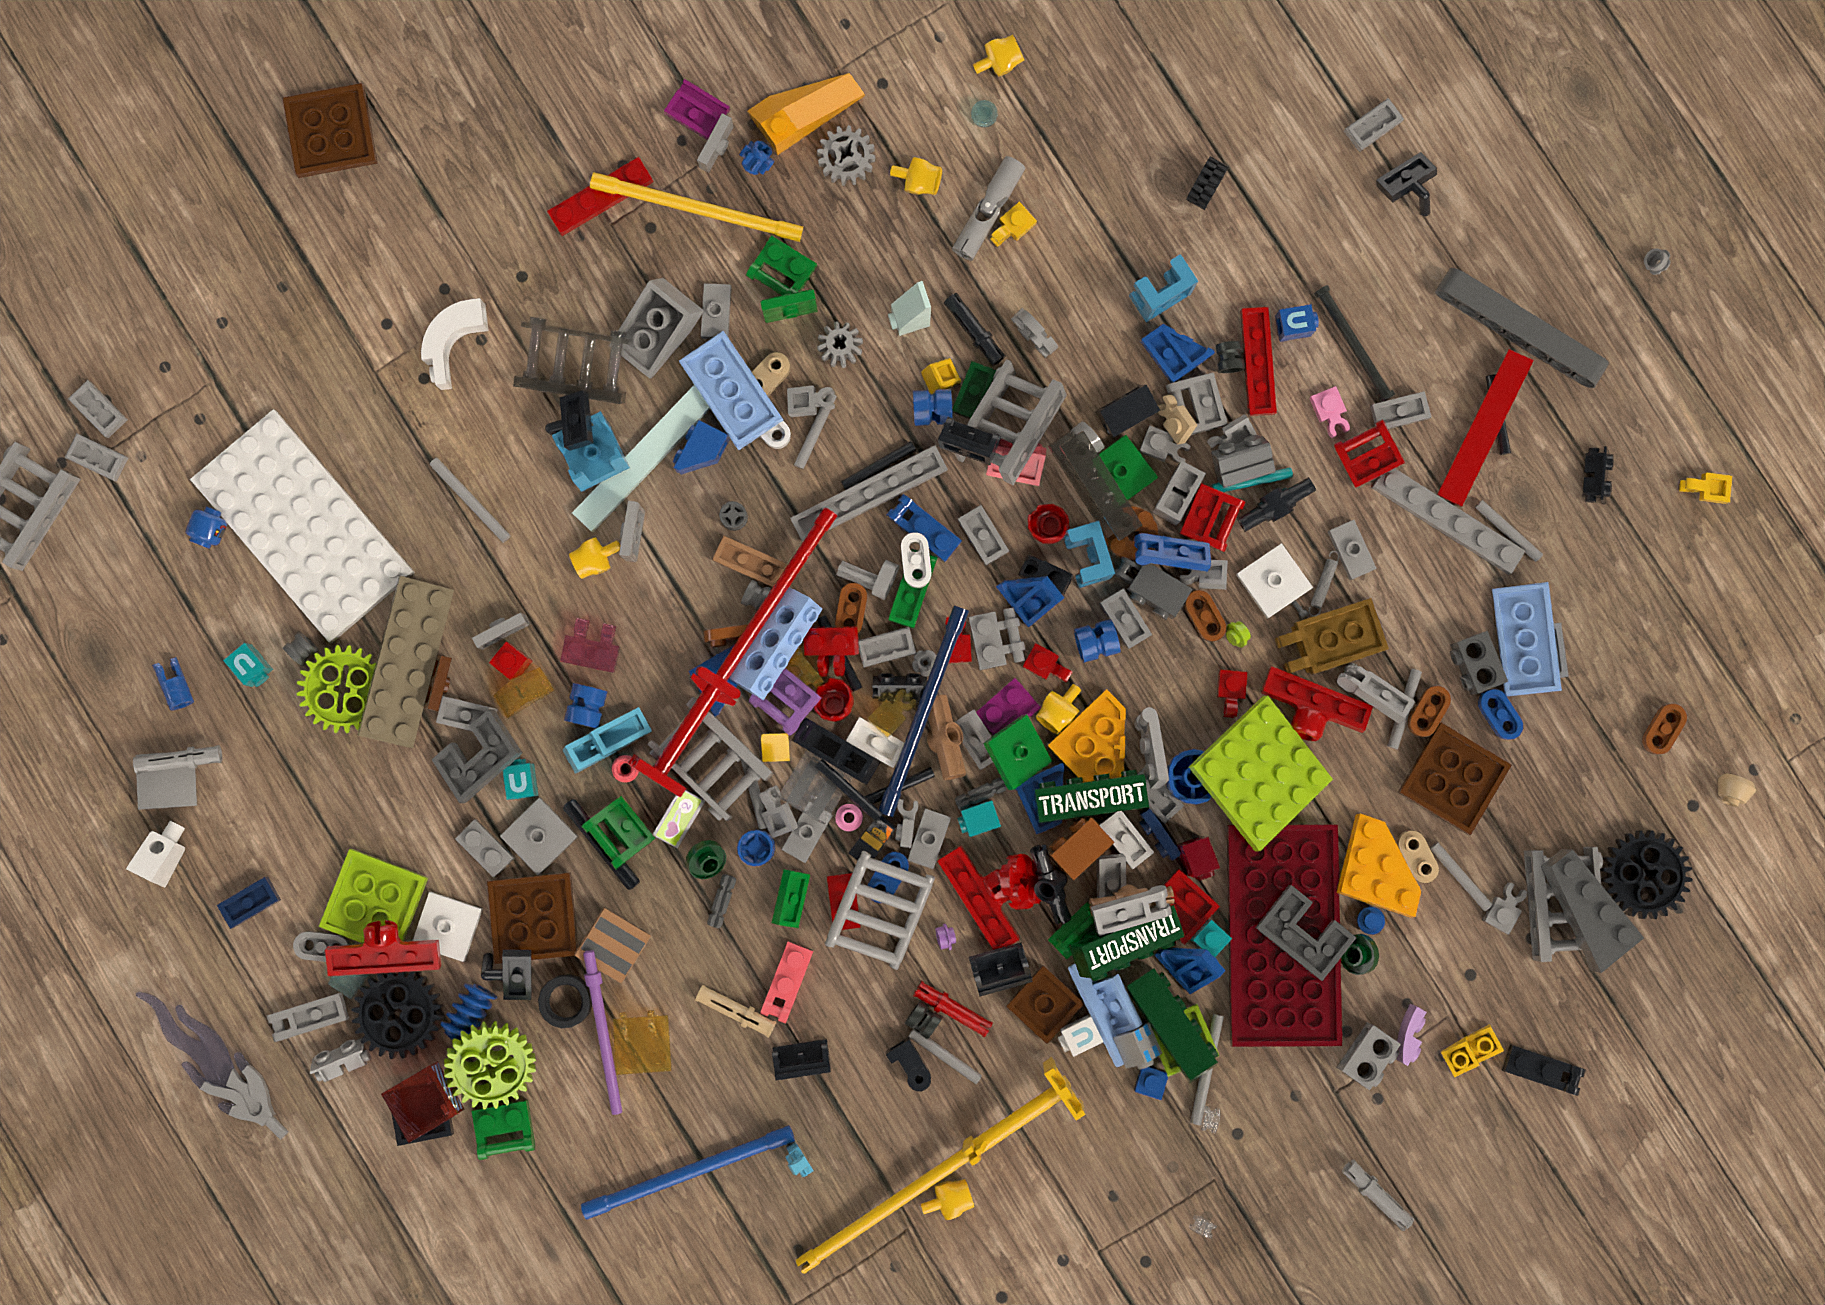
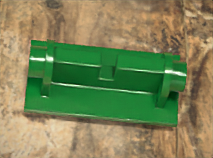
M1088 902L1072 916L1069 922L1063 924L1048 939L1066 960L1072 955L1069 945L1080 941L1083 935L1089 931L1096 930L1094 919L1090 912L1091 905Z

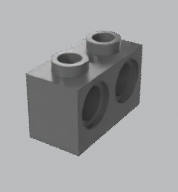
M1488 631L1450 644L1452 648L1450 651L1451 659L1456 666H1459L1462 676H1460L1462 686L1466 691L1470 692V695L1481 693L1508 682ZM1469 644L1473 645L1476 649L1475 658H1470L1466 653V648ZM1479 670H1483L1486 673L1487 679L1484 684L1477 680V672Z

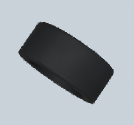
M571 974L559 975L548 981L541 989L538 998L539 1011L543 1019L551 1026L561 1029L574 1027L584 1021L592 1008L590 989L586 986L585 981ZM561 985L573 986L581 995V1008L572 1017H560L550 1007L551 993Z

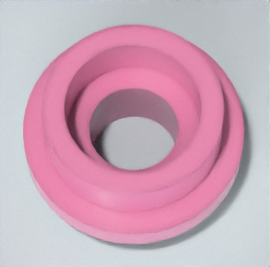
M845 804L837 810L835 819L837 825L842 830L854 831L860 827L863 815L856 805ZM847 812H851L854 815V821L851 823H847L844 820V815Z

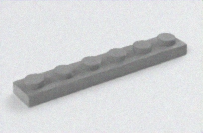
M935 445L790 519L803 542L823 508L826 507L837 515L829 528L831 530L946 472L948 469Z
M1395 468L1379 476L1372 486V489L1508 575L1512 574L1525 553V550Z

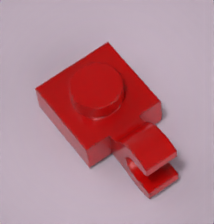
M1035 643L1022 667L1044 680H1047L1048 676L1052 674L1067 683L1072 674L1071 670L1056 664L1059 655Z
M1219 670L1217 698H1225L1223 717H1237V700L1246 699L1248 672Z

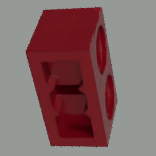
M1198 836L1176 845L1182 854L1179 857L1187 876L1201 881L1214 876V870L1220 868L1208 836Z

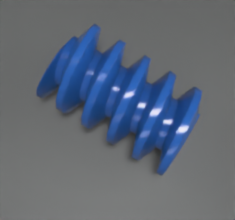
M465 983L464 987L469 993L458 994L463 1003L453 1002L452 1006L456 1009V1014L447 1012L446 1016L451 1022L440 1023L445 1029V1034L452 1040L458 1039L461 1041V1031L470 1034L471 1025L479 1028L481 1023L478 1018L484 1019L487 1015L484 1009H491L493 1005L489 999H497L493 992L477 984Z

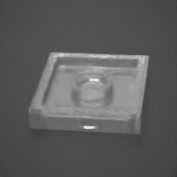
M806 750L779 793L778 798L788 802V804L825 825L844 793L815 767L821 758ZM828 763L847 782L851 783L852 776Z

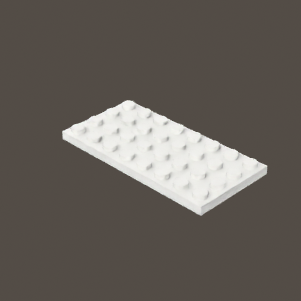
M274 409L190 479L217 511L222 512V518L329 643H333L396 589L399 576L409 578L415 573Z

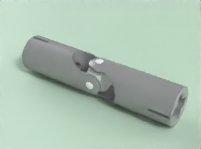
M1009 156L1004 157L987 187L985 198H982L952 247V250L960 257L973 261L1000 213V207L1008 200L1025 171V166L1018 160ZM981 212L986 218L990 219L979 221L977 220L978 213Z

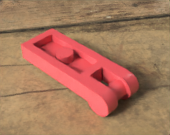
M790 941L787 942L761 1009V1015L767 1017L772 1015L779 1018V1022L786 1024L814 952L813 950ZM775 997L786 1000L783 1008L773 1004Z

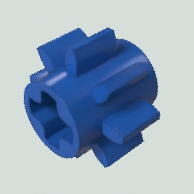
M750 141L739 154L744 158L742 161L743 168L753 175H757L759 172L763 175L766 170L769 171L774 163V160L770 158L772 154L771 148L762 141H756L755 143Z

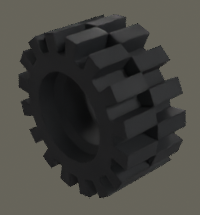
M1210 156L1186 200L1205 210L1229 166Z

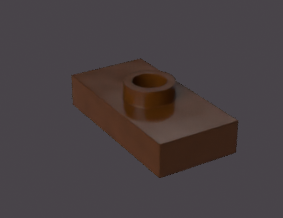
M437 655L424 708L435 711L439 710L442 694L447 693L449 689L450 677H447L452 658Z

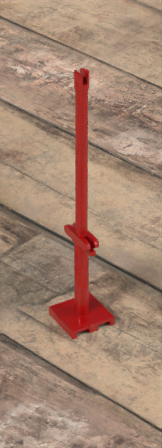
M826 507L823 508L815 520L814 526L717 673L715 674L702 666L696 668V674L692 673L690 678L702 693L654 766L633 754L628 761L633 768L681 798L687 788L667 774L715 701L731 706L736 704L737 701L734 699H738L741 692L728 683V679L824 533L829 530L837 515Z

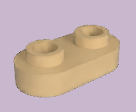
M774 352L769 354L752 371L756 380L763 383L762 389L767 396L789 375L790 363L784 354ZM773 362H780L781 367L778 370L772 369L771 365Z
M1417 831L1401 833L1397 838L1396 844L1415 880L1422 883L1433 881L1438 875L1439 867L1425 838ZM1412 839L1415 840L1417 844L1416 848L1413 850H1411L1408 846L1409 841ZM1424 864H1427L1429 867L1427 874L1421 872V867Z

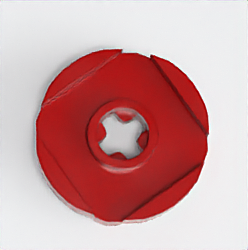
M1026 854L1009 855L1006 858L1009 859L1008 863L1002 865L1000 870V886L1003 896H1009L1012 903L1008 904L1015 910L1032 908L1034 904L1041 902L1034 892V886L1038 881L1035 874L1037 868L1034 860Z

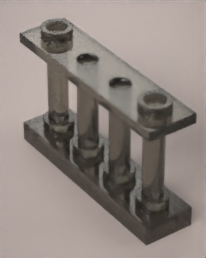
M530 317V321H521V327L531 328L526 371H523V375L514 376L513 387L561 395H569L584 390L589 394V399L615 404L625 403L626 392L619 391L620 386H617L622 345L633 344L634 338L626 337L627 332L611 330L610 334L549 325L546 324L547 319ZM542 330L558 333L553 375H550V379L539 378L540 373L537 372ZM569 335L585 337L580 379H577L576 384L566 382V377H564ZM596 339L612 342L606 384H603V388L593 387V382L590 381Z
M1069 431L1048 445V448L1095 522H1100L1103 535L1106 538L1115 534L1120 541L1142 526L1141 521L1084 431L1076 436L1073 431Z

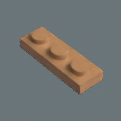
M723 536L712 559L720 565L773 588L788 565L726 536Z

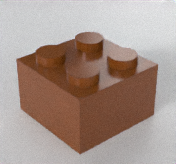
M1083 817L1078 818L1069 827L1072 831L1065 838L1059 836L1048 846L1051 849L1048 853L1050 858L1072 880H1075L1115 843L1091 817L1086 819Z

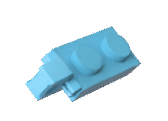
M796 1142L786 1147L789 1155L785 1158L789 1163L787 1166L793 1175L800 1173L802 1177H805L813 1172L812 1167Z

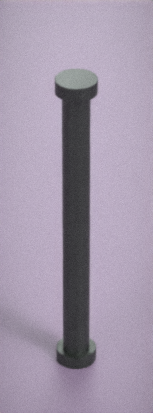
M1329 286L1322 287L1314 293L1315 297L1320 298L1381 396L1379 400L1381 402L1388 400L1395 395L1394 390L1390 391L1328 292L1330 291Z

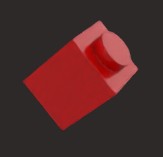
M506 641L489 663L509 680L516 682L533 660L512 643Z

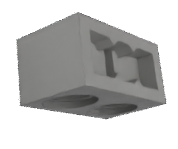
M1181 461L1152 513L1177 525L1206 473Z
M1367 1022L1336 1068L1370 1090L1372 1086L1376 1087L1383 1079L1384 1073L1382 1072L1387 1064H1392L1399 1055L1398 1048L1401 1044ZM1382 1039L1384 1042L1383 1050L1379 1053H1374V1042ZM1367 1062L1369 1066L1368 1072L1363 1076H1359L1357 1073L1359 1064Z

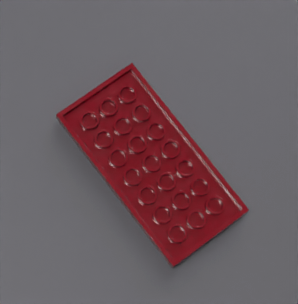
M1227 825L1228 933L1232 938L1229 942L1230 1046H1342L1341 958L1324 980L1321 981L1255 928L1288 885H1292L1313 902L1296 923L1312 938L1317 940L1332 919L1340 924L1339 893H1336L1339 884L1338 825H1286L1261 851H1254L1235 825Z

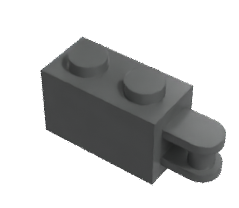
M1122 556L1120 560L1122 563L1118 570L1114 569V575L1130 584L1126 590L1131 594L1129 598L1139 605L1143 606L1146 603L1153 607L1154 610L1152 612L1164 620H1167L1168 617L1174 619L1193 589L1151 563L1139 566ZM1131 568L1137 571L1134 579L1127 576Z

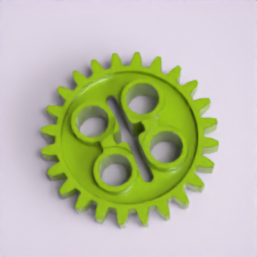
M336 645L335 653H332L326 647L324 657L318 653L314 654L317 660L316 663L306 661L310 670L300 671L306 679L305 681H297V684L303 686L304 690L296 694L297 696H305V700L299 706H308L310 708L305 713V716L314 714L316 716L313 721L314 725L322 720L324 721L323 730H327L330 725H334V733H338L341 726H344L346 733H350L351 725H354L359 730L376 663H370L372 654L363 658L362 648H359L354 654L352 653L351 645L347 646L345 652H342L340 645ZM330 665L335 666L339 673L335 681H328L324 677V670ZM345 665H348L346 687L350 688V692L344 694L343 709L341 713H338L337 706L340 699V691L336 690V686L342 684L343 668ZM362 670L365 672L367 679L363 685L353 683L351 676L354 671ZM323 693H330L334 697V704L331 708L321 706L319 699ZM351 697H358L362 701V708L359 712H352L348 709L347 702Z
M485 1021L482 1022L480 1030L471 1025L470 1034L461 1031L462 1040L453 1039L452 1044L454 1048H447V1056L449 1058L444 1059V1067H446L444 1069V1077L448 1078L447 1086L448 1088L454 1087V1096L462 1093V1103L471 1099L473 1108L478 1102H482L483 1109H486L488 1103L492 1102L495 1109H497L498 1102L501 1100L506 1105H509L508 1097L510 1096L518 1100V1089L526 1092L527 1084L525 1082H532L533 1077L531 1073L536 1072L535 1064L533 1063L536 1061L535 1053H531L533 1051L532 1043H527V1036L525 1034L519 1036L517 1027L509 1032L508 1023H505L501 1029L498 1028L497 1021L493 1022L491 1028H487ZM496 1045H501L504 1047L499 1051H494L491 1049ZM468 1057L478 1058L474 1062L465 1061ZM507 1068L514 1069V1071L509 1074L502 1072ZM479 1080L489 1081L484 1085L476 1084Z

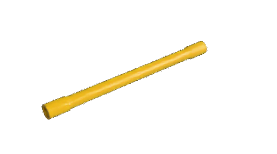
M593 172L591 177V189L636 198L775 234L778 237L797 242L801 240L804 226L785 221H775L624 182Z

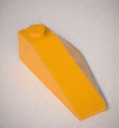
M847 73L768 96L749 109L747 113L776 154L779 155L863 98L865 94L852 75Z

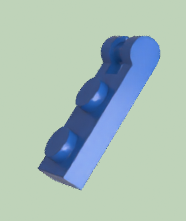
M902 494L898 499V505L894 510L890 509L886 516L908 534H922L928 541L929 551L945 563L962 540L915 504L908 496ZM907 510L914 514L909 521L902 517Z
M1145 533L1134 537V545L1138 549L1135 553V561L1139 565L1153 563L1206 572L1211 567L1210 543Z

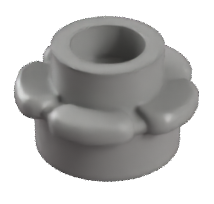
M1652 249L1646 254L1644 265L1647 270H1650L1651 274L1658 275L1670 266L1671 261L1669 258L1671 255L1665 249Z
M931 650L918 651L914 655V661L912 662L914 671L919 672L922 676H929L936 659V654ZM927 660L928 665H923V661Z

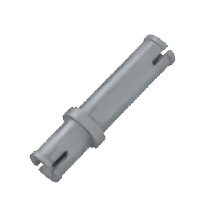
M220 745L199 749L188 747L184 751L134 757L133 767L136 774L182 767L195 769L198 765L222 763V750Z
M1354 1159L1344 1166L1342 1173L1359 1188L1358 1191L1363 1196L1366 1195L1401 1231H1405L1406 1228L1408 1229L1413 1224L1414 1217L1405 1211L1377 1183L1378 1179L1375 1176H1370Z

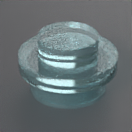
M981 100L971 110V118L979 127H990L997 120L998 110L990 101Z

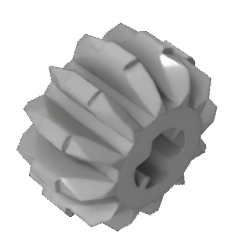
M834 322L835 330L832 331L830 327L825 326L824 331L827 335L822 334L818 336V340L823 344L818 345L817 349L818 352H825L822 355L823 361L832 358L830 362L831 367H835L837 361H841V367L846 368L845 360L848 359L854 364L856 363L854 355L862 354V349L857 346L862 345L863 340L862 338H855L859 334L857 328L849 332V323L846 322L843 329H840L839 323ZM840 340V343H842V340L845 341V348L840 350V347L835 349V342Z

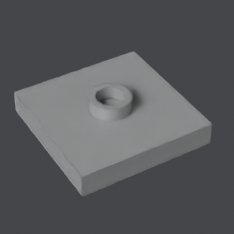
M628 501L625 522L622 523L620 539L622 540L619 555L627 562L636 563L645 510L638 502Z
M538 798L500 835L537 875H540L579 837L542 798Z

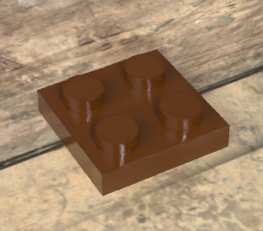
M1042 965L1032 976L1033 982L1025 984L1008 1002L1006 1007L1048 1044L1084 1003Z

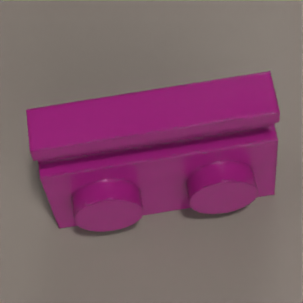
M684 79L682 86L676 91L665 108L664 113L708 140L721 114L727 115L731 109L727 104Z
M1014 678L976 713L984 726L994 736L1020 716L1028 715L1030 718L1041 706L1019 681Z

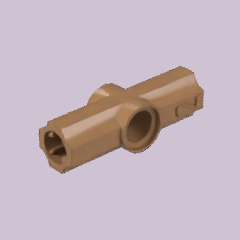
M938 695L928 717L931 731L927 734V743L930 749L937 753L943 780H952L966 775L959 747L963 742V732L960 726L953 722L947 695Z

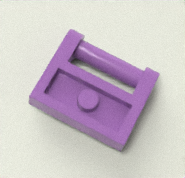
M784 668L770 692L791 708L794 714L789 718L766 698L762 700L753 694L749 698V703L754 707L761 708L783 726L784 732L792 735L821 697Z

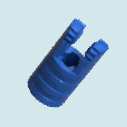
M177 657L170 659V666L176 677L168 680L160 663L152 665L171 711L182 709L194 703Z

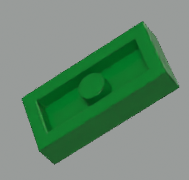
M783 869L771 923L799 928L810 874Z

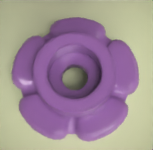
M943 924L942 927L935 928L940 950L946 948L952 950L951 944L956 943L953 927L948 928L946 924Z

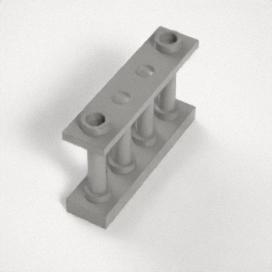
M1006 359L1003 366L996 370L994 381L967 425L991 434H999L1001 439L1013 444L1008 455L1002 456L995 453L992 463L999 466V472L1003 480L1014 485L1067 394L1063 384L1052 379L1048 387L1042 388L1016 377L1011 361ZM1012 386L1039 398L1040 401L1035 409L1029 411L1002 399L1007 388ZM995 408H998L1025 420L1026 425L1021 432L1015 433L988 420ZM955 453L958 461L964 462L966 457Z
M14 442L4 452L3 461L0 464V497L6 489L33 505L35 511L30 519L24 520L0 505V518L20 529L18 538L12 544L0 537V550L5 552V558L2 563L10 568L23 571L81 479L62 469L57 474L52 473L26 457L30 448ZM20 466L49 483V489L44 496L39 497L11 480Z
M692 697L686 705L691 709L697 698ZM709 711L703 720L710 728L707 731L708 735L680 764L675 762L672 769L711 806L708 810L719 821L722 818L729 821L732 816L726 810L755 780L759 781L762 778L764 781H768L774 773ZM679 726L660 746L652 740L648 743L652 748L649 753L656 760H658ZM723 740L730 747L727 750L728 754L698 784L687 772L716 742L719 743ZM743 759L749 765L746 769L748 772L717 802L706 791L735 761L739 762Z
M1583 847L1584 856L1578 857L1601 884L1600 868L1603 865L1602 855L1598 852V847ZM1525 850L1524 860L1533 960L1551 962L1552 955L1555 952L1582 950L1575 939L1553 941L1550 938L1549 927H1552V924L1567 923L1563 915L1564 912L1551 913L1548 910L1547 899L1555 895L1550 885L1545 881V874L1541 865L1550 858L1543 855V850Z

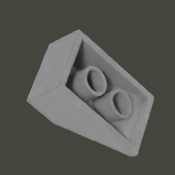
M664 278L650 280L609 346L648 378H652L689 335L704 310Z

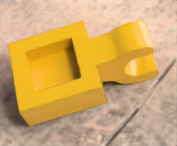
M1019 201L999 219V223L1002 226L991 234L992 238L990 240L996 247H999L1010 236L1017 241L1036 225L1037 220Z
M1706 472L1701 474V480L1695 478H1686V481L1680 480L1679 491L1699 492V501L1727 504L1730 503L1732 476Z

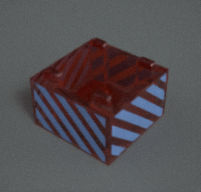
M438 1061L381 1093L408 1143L464 1110L458 1096L453 1095V1087L448 1088V1078L444 1077V1071Z

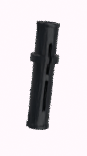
M952 294L944 301V305L974 342L973 346L976 349L979 348L993 367L1000 363L1006 355L992 339L993 335L991 332L983 328L978 319L962 301L959 294Z

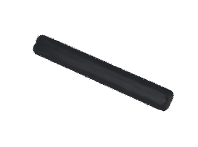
M575 799L568 801L563 806V810L626 889L632 890L640 883L639 878L626 862L618 869L612 866L610 857L590 832L586 833L581 827L591 818Z

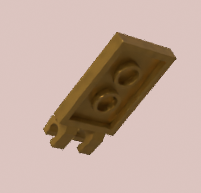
M1372 598L1293 623L1294 626L1290 627L1291 633L1274 638L1277 649L1293 643L1297 645L1301 658L1283 664L1285 672L1288 673L1305 669L1306 673L1310 672L1312 675L1389 649Z

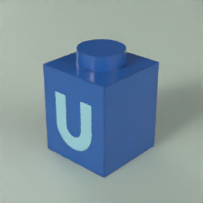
M1312 304L1280 309L1275 315L1280 342L1311 337L1319 326L1317 312H1313Z

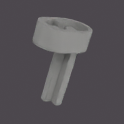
M842 560L836 575L872 590L871 594L885 600L896 578L899 565L885 560L879 574L876 575Z

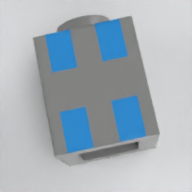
M1150 1023L1142 1024L1137 1029L1113 1037L1126 1069L1135 1066L1139 1070L1147 1068L1154 1064V1058L1162 1054Z

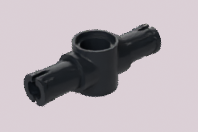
M1309 477L1288 489L1286 487L1283 489L1279 487L1260 498L1256 508L1237 520L1244 532L1264 521L1269 522L1272 520V522H1275L1294 511L1293 507L1296 506V502L1315 492L1316 488Z
M1036 845L1030 849V854L1037 868L1035 874L1038 881L1034 886V892L1040 900L1049 904L1055 924H1060V922L1065 924L1072 919L1065 901L1066 893L1064 887L1068 882L1067 876L1063 870L1053 865L1047 846Z

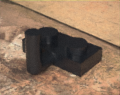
M1420 152L1378 178L1376 184L1392 203L1413 191L1419 197L1420 215L1428 216L1431 213L1430 193L1422 184L1437 175V167Z
M581 390L559 397L561 420L548 423L545 426V431L552 436L562 430L564 448L569 451L593 444L589 394Z
M503 950V969H493V954L486 953L483 955L481 978L483 980H503V1000H531V950Z

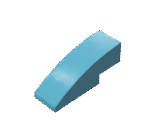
M638 707L566 745L563 748V752L576 774L652 732Z

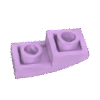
M1410 1004L1405 1013L1397 1042L1401 1044L1398 1048L1399 1055L1397 1060L1407 1066L1410 1062L1413 1063L1421 1052L1419 1046L1422 1042L1413 1037L1415 1032L1418 1033L1424 1026L1426 1021L1424 1016L1427 1013Z

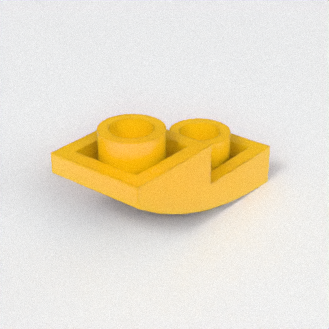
M1489 1024L1441 1051V1054L1455 1078L1480 1066V1062L1503 1052L1504 1049Z

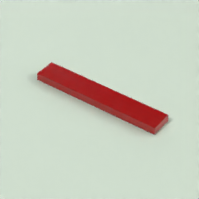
M1510 349L1507 351L1437 493L1439 497L1459 507L1463 506L1532 366L1533 359Z

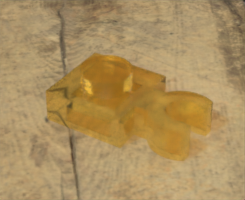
M904 689L896 694L893 704L886 699L867 718L887 739L906 721V717L902 714L903 711H910L916 705L915 699L911 700L908 704L901 702V698L906 694Z

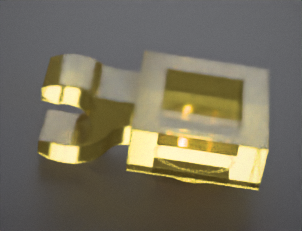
M798 647L795 651L796 656L789 660L788 666H797L801 670L797 675L805 685L808 686L812 683L817 689L818 686L825 684V682L805 659Z

